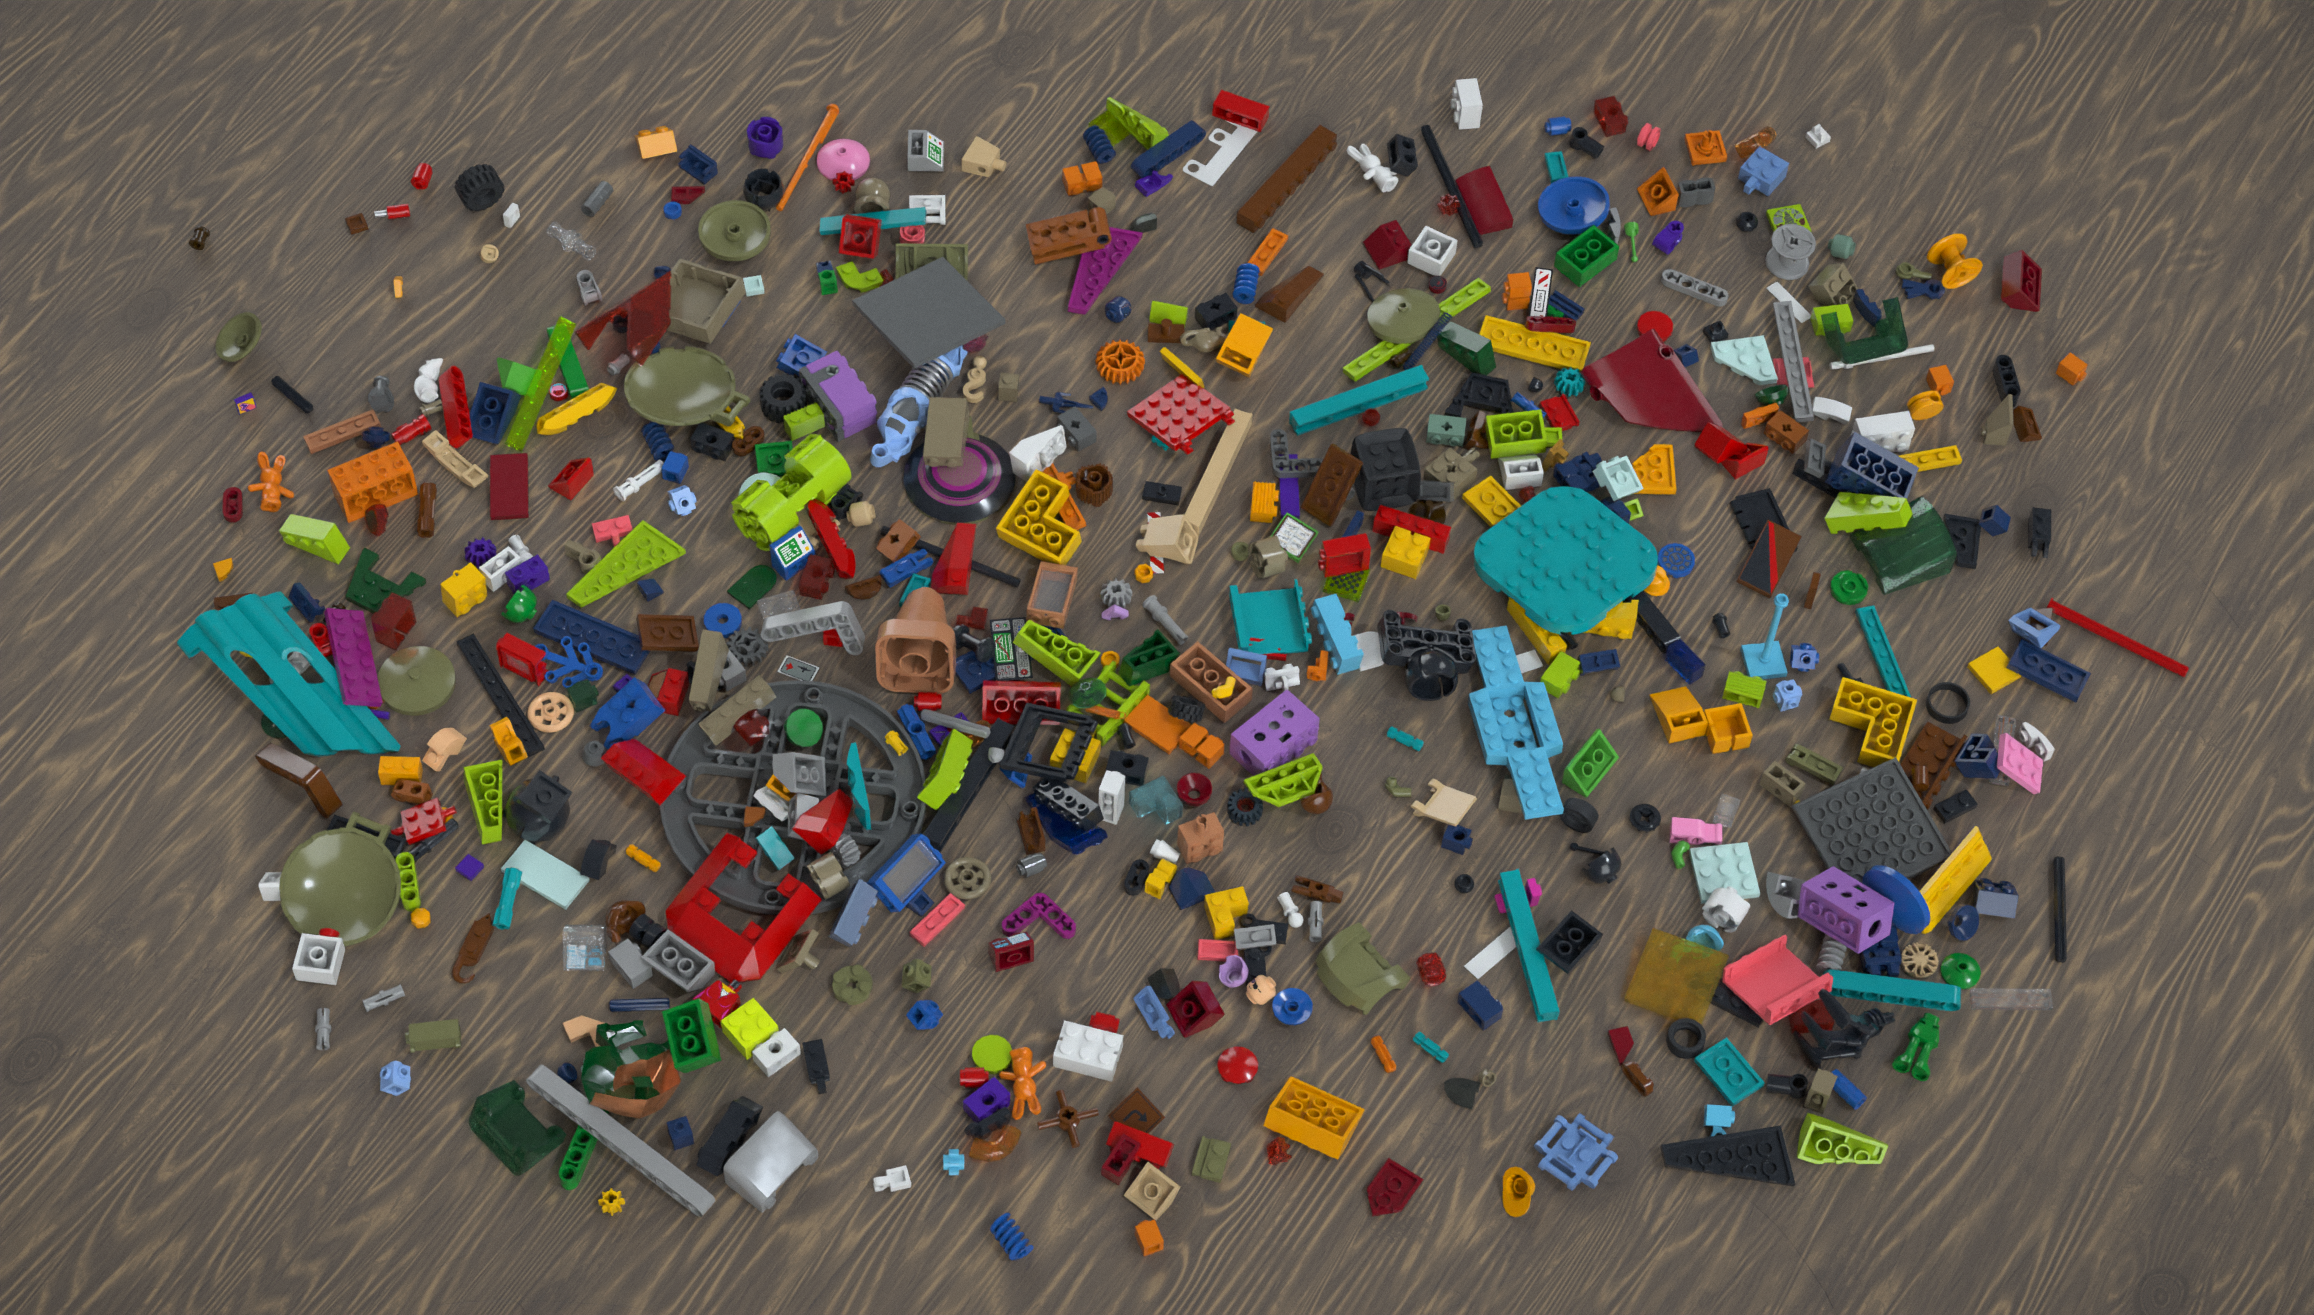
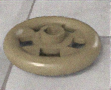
M963 857L956 859L946 868L944 884L947 890L957 898L965 900L975 899L988 890L991 884V873L987 865L981 860L973 857ZM963 866L964 869L958 873L956 869ZM975 866L980 870L975 873L971 868ZM958 878L959 884L954 886L952 879ZM978 878L983 879L981 886L976 884ZM963 887H964V888H970V887H971V888H972V891H970V892H965V891H963Z

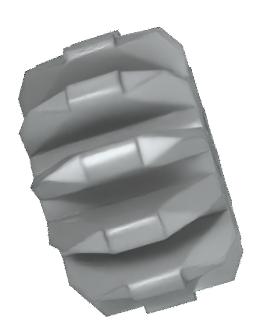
M1115 577L1114 581L1108 579L1107 584L1102 585L1100 597L1103 605L1108 604L1109 608L1115 604L1125 608L1126 604H1130L1132 589H1130L1129 583H1125L1124 579L1118 581Z
M845 833L841 834L835 846L829 849L844 869L860 860V851L855 840H852L851 836Z

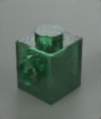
M588 679L577 682L567 688L568 698L571 700L576 713L598 704L596 697L599 695L595 685L591 686Z

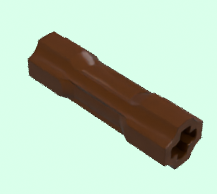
M424 482L420 485V509L417 532L418 536L422 538L434 536L437 488L436 484L431 482Z

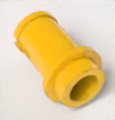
M890 731L886 734L885 742L892 746L898 756L907 752L908 747L899 738L898 732Z

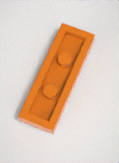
M1272 228L1248 261V263L1259 267L1260 272L1258 275L1262 276L1287 242L1288 235Z

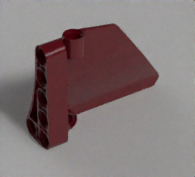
M1655 329L1649 330L1625 346L1587 365L1580 371L1587 384L1591 386L1589 390L1591 397L1595 401H1607L1627 423L1688 432H1702L1707 422L1720 427L1723 426L1721 420L1691 378L1673 348L1664 344Z

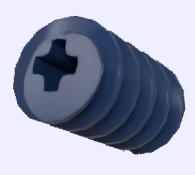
M1094 125L1084 131L1083 139L1086 141V145L1097 163L1109 162L1116 156V151L1113 149L1103 129H1099L1098 126Z
M650 422L643 426L641 432L654 460L665 461L669 452L674 450V445L663 424Z

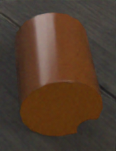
M1926 766L1913 767L1911 773L1914 789L1918 792L1928 790V768Z

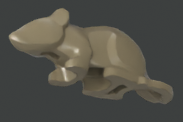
M1217 327L1214 331H1210V328L1189 330L1180 336V342L1184 346H1194L1199 351L1210 352L1218 347H1222L1229 333H1222V327ZM1195 335L1191 340H1186L1188 336Z

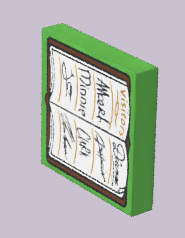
M1286 513L1271 536H1278L1282 550H1286L1288 557L1299 563L1319 532L1291 514Z

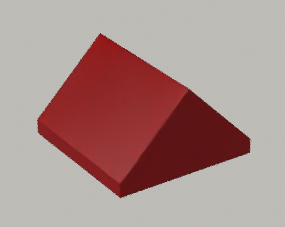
M1707 422L1695 442V447L1717 464L1747 448L1746 444L1726 429Z
M1747 442L1745 443L1747 445L1746 449L1720 463L1736 480L1765 464L1768 453L1767 445Z
M589 457L570 460L548 487L567 499L572 500L594 476L592 460Z

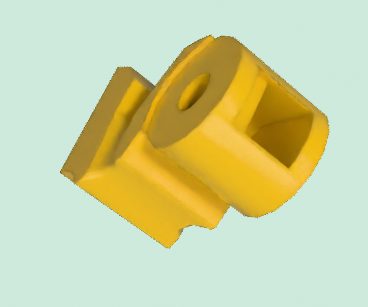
M1161 859L1157 868H1154L1153 873L1149 874L1145 882L1144 892L1161 899L1164 893L1165 882L1170 883L1172 881L1177 865Z

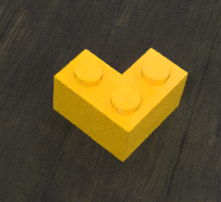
M1243 886L1205 895L1204 908L1214 940L1234 936L1235 923L1233 918L1248 913L1249 902Z

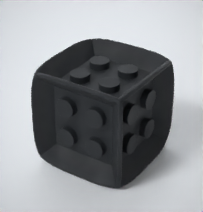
M1390 428L1356 436L1352 442L1351 455L1363 462L1354 482L1361 507L1366 511H1378L1380 505L1397 508L1416 502L1420 492L1421 473L1416 448L1408 429Z

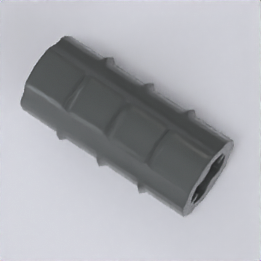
M601 181L594 191L590 193V196L585 199L581 206L582 212L587 216L594 217L602 205L605 204V201L610 198L609 196L614 191L613 187L608 182Z

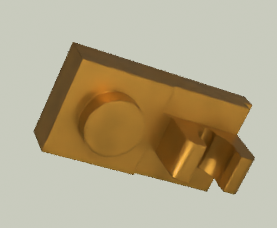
M1559 439L1548 452L1542 463L1544 472L1550 467L1553 469L1555 464H1563L1567 459L1569 453L1563 449L1565 444L1563 440Z

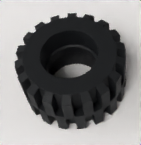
M478 164L470 167L463 174L459 175V179L455 182L456 193L465 208L470 211H480L492 207L502 198L505 191V186L496 170L491 165L487 166V164Z
M783 373V375L779 376V374H775V377L770 376L768 381H764L763 386L760 387L761 410L765 417H769L770 421L775 420L776 423L780 424V422H784V415L787 416L791 412L793 413L807 407L805 386L798 377L794 378V375L790 374V376H787L786 373ZM783 396L790 397V399L785 401L776 400Z

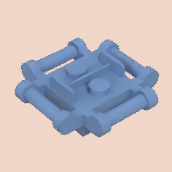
M1581 1113L1577 1115L1572 1124L1568 1123L1564 1117L1558 1115L1554 1120V1124L1543 1138L1534 1144V1148L1545 1156L1540 1161L1538 1168L1551 1173L1565 1183L1571 1191L1581 1182L1594 1189L1607 1168L1618 1159L1615 1152L1606 1149L1614 1136L1610 1133L1606 1134L1587 1121ZM1579 1126H1582V1127L1585 1128L1587 1131H1589L1590 1133H1592L1593 1135H1595L1596 1137H1598L1600 1140H1602L1601 1144L1597 1143V1142H1596L1597 1139H1596L1595 1137H1593L1592 1135H1590V1134H1589L1588 1132H1586L1585 1130H1583L1582 1128H1580V1129L1578 1130V1127H1579ZM1560 1128L1564 1130L1565 1133L1553 1148H1548V1143ZM1603 1157L1604 1160L1591 1176L1587 1175L1599 1159Z

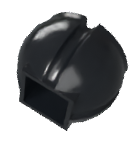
M766 168L756 169L747 175L743 185V194L747 202L770 212L782 199L784 185L780 176L775 171L770 173ZM760 192L769 194L766 196H758Z

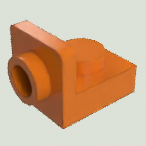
M1321 650L1320 658H1316V666H1308L1307 679L1326 681L1328 651Z

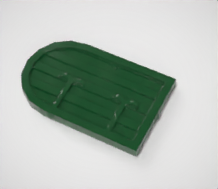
M767 565L755 566L730 587L727 593L750 610L775 586L777 581L776 572Z

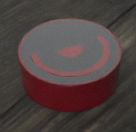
M1433 276L1430 278L1429 289L1431 292L1440 294L1446 290L1447 281L1444 277Z

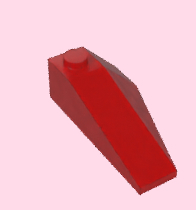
M956 524L932 573L930 588L937 593L968 595L976 524Z
M838 789L800 815L792 830L822 855L834 847L841 836L853 805V800L841 789Z

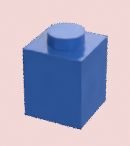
M670 451L661 468L663 479L681 484L689 468L688 456Z

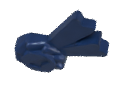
M1906 279L1902 280L1901 288L1905 289L1904 294L1907 295V299L1923 294L1930 299H1940L1945 293V287H1943L1942 282L1939 280H1928L1924 284Z

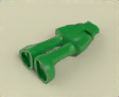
M1925 1013L1923 1018H1920L1907 1034L1910 1041L1906 1051L1902 1055L1897 1056L1892 1063L1895 1071L1899 1073L1909 1072L1919 1046L1922 1049L1911 1073L1919 1081L1929 1079L1930 1068L1928 1066V1059L1931 1050L1937 1048L1939 1044V1017Z

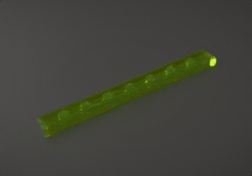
M559 316L505 441L506 445L522 452L576 327V323Z

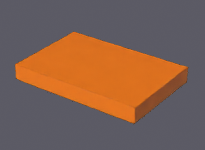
M1148 694L1124 719V723L1131 726L1132 730L1169 755L1179 745L1180 737L1192 725L1184 721V719L1180 720L1178 717L1170 715L1167 707Z

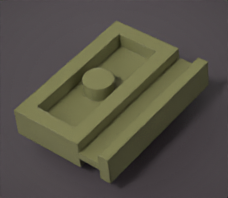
M1202 1136L1192 1176L1196 1175L1203 1179L1221 1183L1231 1143L1213 1138L1208 1139Z

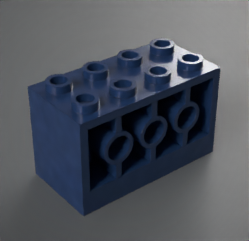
M1854 432L1838 448L1825 482L1842 492L1907 499L1919 467Z

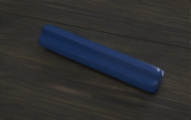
M669 998L611 999L609 1008L612 1012L667 1010L670 1008Z

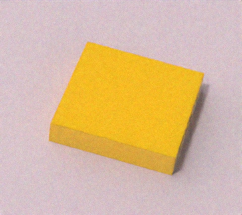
M1998 646L1971 661L1967 666L1990 694L2021 678V675L2006 668L2010 659Z

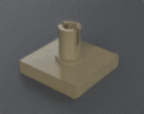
M811 929L794 936L776 969L784 973L801 966L802 963L812 970L815 969L820 960L812 955L809 950L819 933Z

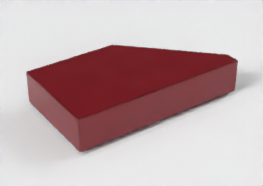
M705 186L672 187L671 202L691 204L705 193Z
M1628 1026L1608 1030V1036L1619 1066L1624 1063L1634 1045Z

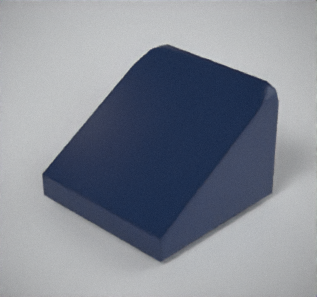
M1688 344L1674 349L1675 354L1684 367L1699 361L1697 349Z
M654 578L637 582L638 590L647 602L664 593Z
M921 889L908 902L906 907L922 917L934 902Z

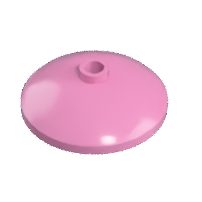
M851 139L830 141L817 154L818 170L824 177L832 181L836 178V173L843 171L853 174L852 180H856L866 173L870 164L867 149L859 142Z

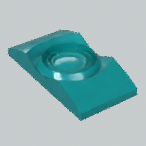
M855 742L851 743L846 763L848 765V785L851 787L853 802L856 805L854 814L866 830H871L870 808L857 744Z

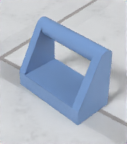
M2032 608L2017 613L2008 620L2014 633L2039 648H2042L2060 629L2058 623ZM2033 617L2048 627L2039 631L2027 624L2026 621Z
M1229 648L1226 666L1246 683L1262 686L1267 655ZM1233 656L1244 659L1254 660L1261 662V665L1234 660L1232 658Z

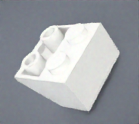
M1528 454L1498 458L1505 490L1542 485L1544 472L1541 460L1537 455Z

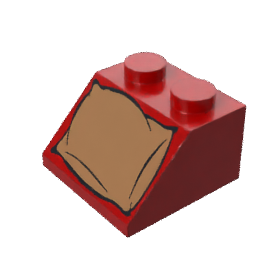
M668 668L652 674L648 688L665 709L663 713L678 716L689 687L688 672Z

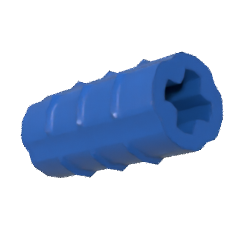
M1835 1069L1832 1073L1838 1077L1833 1090L1854 1110L1858 1109L1866 1101L1867 1097L1838 1069Z

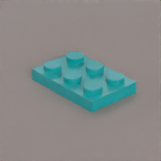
M1727 1037L1694 1059V1062L1732 1107L1764 1087L1765 1082Z

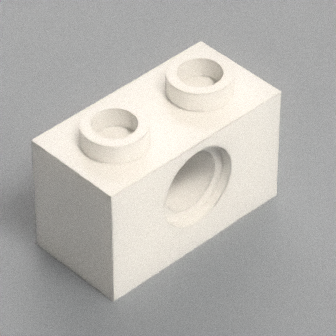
M508 546L480 566L479 571L485 577L486 585L493 592L507 582L505 572L521 564V557Z
M784 1028L780 1032L773 1033L765 1043L758 1044L752 1051L753 1061L767 1077H770L799 1056L801 1052L799 1043ZM779 1050L778 1053H772L771 1051Z

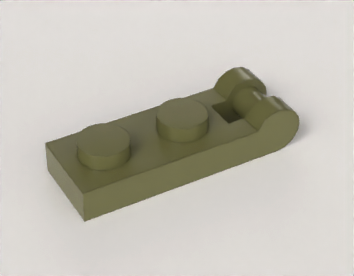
M1799 744L1793 746L1791 749L1792 753L1788 754L1785 759L1787 764L1797 766L1831 785L1835 784L1843 770L1842 766Z

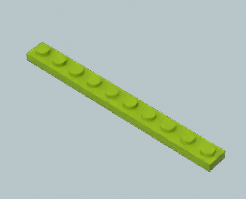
M1477 278L1438 304L1440 317L1443 315V312L1450 314L1452 317L1491 292V286ZM1382 341L1344 366L1343 373L1356 382L1389 360L1392 355L1398 354L1414 342L1398 344Z

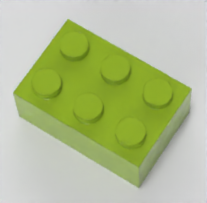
M1541 409L1486 416L1485 429L1491 459L1546 452L1547 437Z

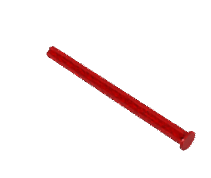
M2051 598L2046 608H2053V613L2182 677H2185L2189 670L2188 666L2054 601V598Z

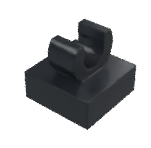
M1721 321L1703 328V333L1710 342H1718L1728 338L1729 334Z

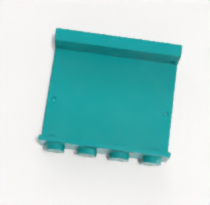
M1294 579V588L1239 594L1237 585L1230 586L1229 600L1239 650L1257 654L1308 652L1309 644L1312 643V637L1310 632L1307 633L1309 622L1308 617H1304L1306 606L1305 602L1301 601L1303 590L1302 586H1298L1297 579ZM1250 638H1259L1265 640L1257 642L1250 641Z

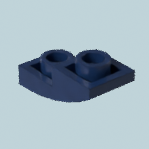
M1863 289L1856 290L1853 302L1857 310L1873 327H1878L1879 320L1882 318L1880 308L1877 307L1876 302L1869 303V297L1865 295Z

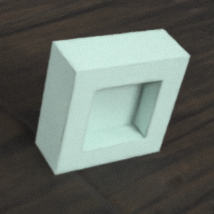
M761 275L743 278L746 296L765 294Z

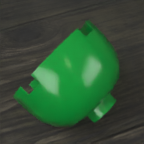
M524 584L521 586L522 592L517 590L505 608L508 610L506 614L504 612L501 613V616L513 623H522L527 618L531 620L537 613L535 609L537 597Z

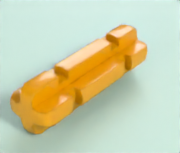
M633 844L627 847L626 854L631 858L635 857L634 860L645 867L649 866V869L653 872H657L660 869L661 863L658 860L652 859L653 857L641 849L637 850L638 847Z

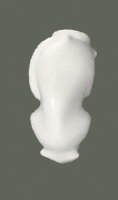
M442 358L427 360L426 364L419 368V377L415 380L414 390L417 397L425 403H431L439 397L437 394L438 386L435 382L443 363Z

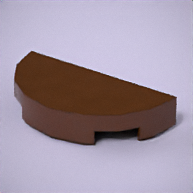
M881 575L846 585L845 590L855 599H870L876 596L881 589Z

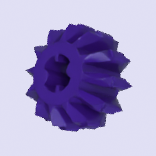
M484 537L481 540L475 538L474 542L468 541V546L464 549L465 560L469 563L471 562L479 570L480 566L497 555L496 546L492 544L490 539L485 541Z

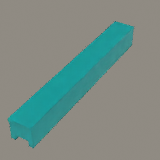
M1422 365L1290 411L1289 424H1291L1297 436L1427 390L1426 381H1429V377Z
M1516 869L1502 872L1499 874L1500 880H1498V885L1537 1022L1557 1020L1560 1011L1545 958L1536 951L1540 941L1520 871Z

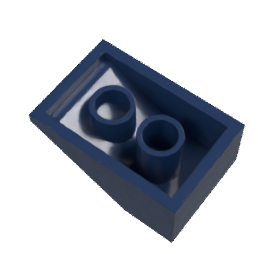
M480 382L470 412L472 438L498 445L516 413L521 395L508 389Z

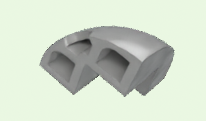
M1773 872L1767 873L1766 888L1768 898L1778 914L1789 919L1798 917L1801 884L1805 883L1806 880Z

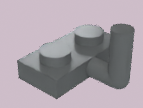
M1811 438L1806 442L1805 472L1818 478L1823 476L1824 472L1829 473L1833 462L1825 459L1826 445Z

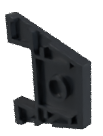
M1472 373L1462 386L1461 391L1454 397L1451 405L1446 408L1444 416L1461 417L1464 405L1501 412V414L1514 413L1510 401L1511 393L1508 380Z

